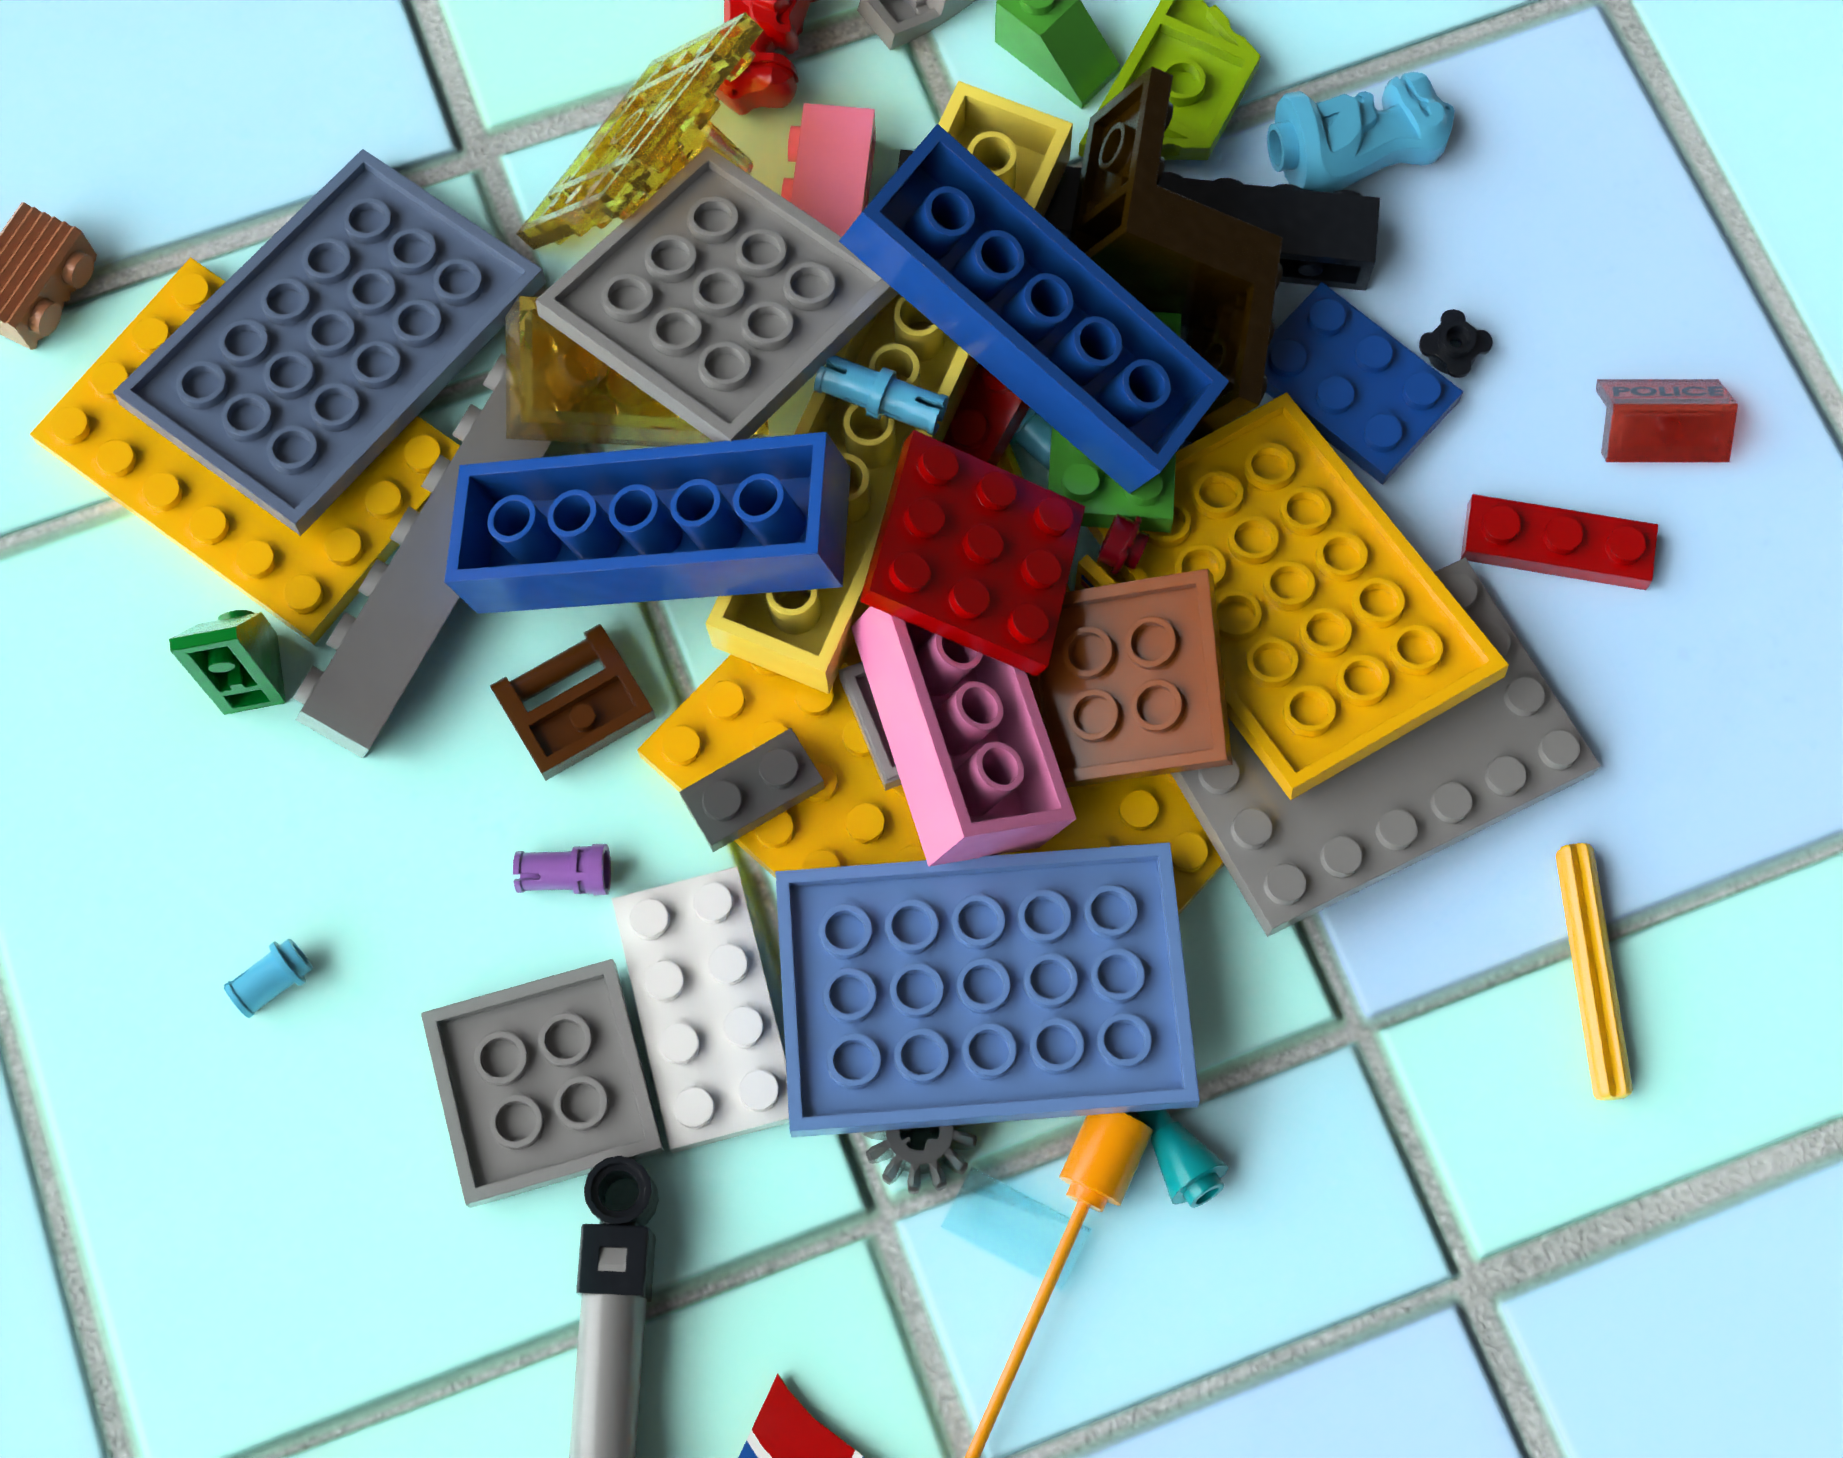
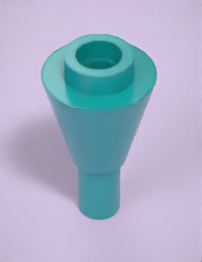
M1167 1110L1136 1112L1141 1121L1153 1130L1150 1140L1172 1204L1178 1205L1188 1202L1191 1208H1195L1210 1201L1223 1190L1225 1185L1221 1178L1228 1171V1165L1178 1121H1173Z

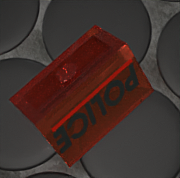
M1597 379L1596 392L1606 406L1601 455L1606 462H1730L1738 403L1719 379Z

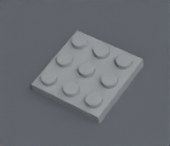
M613 959L421 1013L465 1205L469 1208L587 1175L596 1164L609 1157L624 1156L639 1160L664 1152L621 981Z

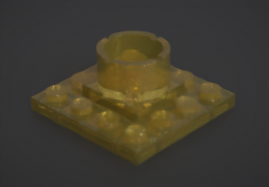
M745 12L652 60L517 231L516 235L535 250L553 242L561 245L573 234L580 238L594 226L603 229L617 217L624 221L707 146L750 175L753 161L719 130L710 119L721 106L719 103L720 99L714 93L725 79L730 82L735 80L749 66L755 57V53L750 47L762 33L763 29Z

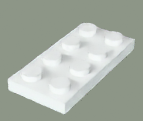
M738 866L611 898L669 1149L672 1154L788 1124L786 1058Z

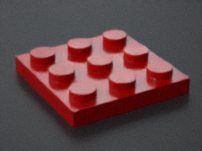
M913 430L903 443L860 602L1037 677L1049 665L1085 506Z

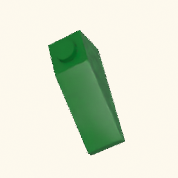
M248 610L229 611L221 614L217 621L197 624L169 639L170 652L224 715L286 703L278 635L262 612L254 613Z

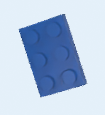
M1323 282L1274 331L1273 338L1268 345L1264 372L1268 380L1266 393L1275 399L1287 392L1326 441L1382 485L1459 403L1464 392Z

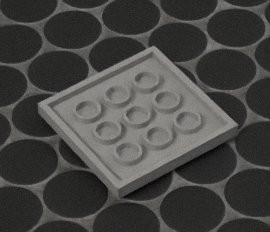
M707 146L536 299L538 316L713 442H731L732 440L748 439L817 373L821 366L827 363L826 360L841 350L899 293L839 242L842 238L841 236Z

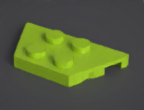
M1161 0L1098 111L1150 67L1153 66L1173 75L1169 102L1173 104V115L1168 128L1164 132L1161 156L1165 160H1208L1259 68L1261 56L1244 36H1240L1232 30L1230 20L1216 4L1209 8L1203 0ZM1088 129L1079 143L1078 155L1081 157L1084 156Z

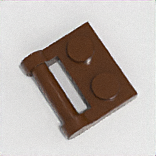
M601 624L585 631L583 634L586 639L517 678L509 681L507 677H504L490 685L496 699L545 781L656 718L653 708ZM596 661H599L604 669L533 710L527 712L523 703Z

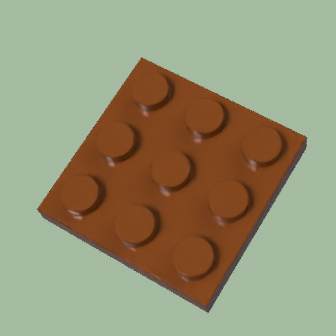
M1208 569L1065 592L1049 665L1037 677L1027 672L1026 674L1066 788L1233 765L1213 574Z

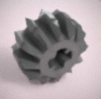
M968 1124L929 1127V1134L938 1132V1139H928L924 1150L911 1149L910 1137L902 1140L901 1136L903 1132H913L915 1128L863 1132L864 1136L868 1138L882 1140V1142L866 1151L869 1163H880L892 1158L882 1174L883 1181L891 1185L897 1181L905 1170L909 1172L907 1185L910 1194L919 1193L921 1174L926 1173L930 1174L932 1184L937 1191L945 1189L947 1182L941 1168L942 1165H946L955 1173L964 1174L968 1169V1163L953 1149H975L977 1136L970 1132L958 1131V1129Z

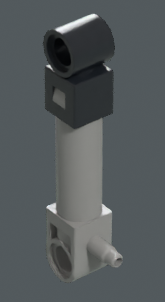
M615 1156L606 1158L596 1164L587 1175L584 1186L585 1202L591 1213L599 1220V1224H582L576 1285V1294L581 1297L569 1458H635L646 1302H651L656 1243L655 1234L645 1225L655 1215L659 1197L656 1184L641 1164L632 1158ZM628 1178L635 1180L638 1183L639 1193L634 1204L623 1211L609 1210L606 1206L605 1195L610 1185L619 1179Z

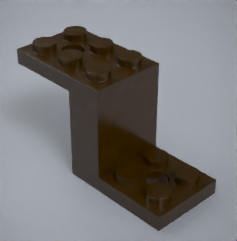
M1152 66L1090 117L1070 241L1149 311L1182 314L1181 324L1188 327L1186 343L1229 380L1228 384L1185 439V441L1193 443L1260 405L1265 395L1268 383L1267 376L1264 374L1267 350L1275 331V321L1272 318L1275 291L1280 284L1283 273L1282 265L1279 263L1283 237L1158 186L1165 168V159L1161 156L1164 132L1168 128L1173 115V104L1169 102L1173 75Z

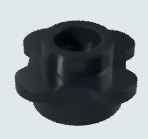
M1451 309L1442 314L1440 324L1433 332H1427L1421 336L1419 349L1424 356L1429 358L1431 364L1438 371L1451 377L1462 378L1469 374L1471 366L1478 355H1485L1490 351L1493 340L1487 331L1477 330L1466 322L1463 312ZM1456 339L1460 341L1461 346L1458 348L1450 344V341Z

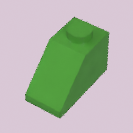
M1081 0L996 1L995 43L1080 109L1120 71L1119 62Z

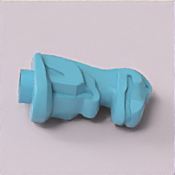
M1419 72L1404 73L1400 79L1396 76L1388 81L1381 99L1383 110L1375 108L1373 94L1366 91L1359 92L1355 97L1343 94L1315 103L1301 91L1285 93L1277 103L1275 123L1271 124L1268 128L1267 148L1270 162L1275 171L1284 172L1289 184L1296 185L1303 190L1333 193L1360 181L1386 166L1397 163L1429 165L1437 161L1445 151L1452 130L1455 110L1453 106L1443 102L1436 95L1428 77Z

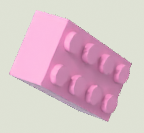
M871 606L851 626L928 866L1040 848L1077 819L1026 672Z

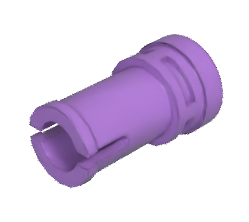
M592 844V846H574L572 851H516L513 859V875L520 874V878L513 881L515 891L517 893H524L525 891L573 890L574 894L608 895L611 887L609 847L607 844Z

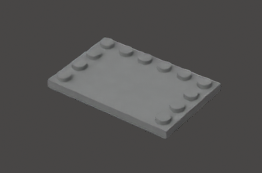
M1466 558L1441 568L1434 573L1509 664L1504 678L1292 800L1288 798L1229 717L1228 724L1233 765L1171 773L1267 937L1594 775L1600 768V763Z

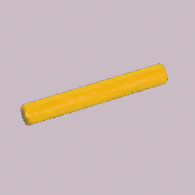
M1569 844L1562 846L1557 851L1556 861L1593 1095L1597 1100H1620L1631 1095L1633 1086L1594 848L1590 844Z

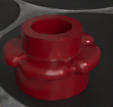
M1117 513L1107 531L1096 560L1111 566V573L1118 574L1123 565L1134 570L1143 554L1150 535L1139 530L1142 522L1140 516H1136L1133 521Z

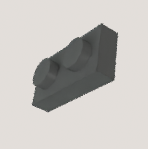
M790 728L681 790L679 795L712 852H715L825 789V785L821 775Z

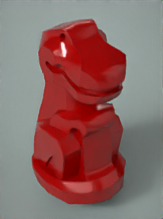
M724 0V32L721 44L708 60L705 67L708 85L724 105L738 115H746L752 109L760 107L784 108L791 103L797 91L796 83L799 82L798 72L795 65L786 56L775 53V51L781 50L787 54H793L798 50L800 45L798 35L803 32L804 19L810 3L819 0Z

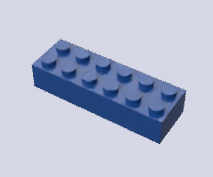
M936 124L839 240L841 244L1129 494L1163 470L1229 382L1228 379L939 124Z
M827 432L459 465L444 583L478 614L843 587L851 468Z

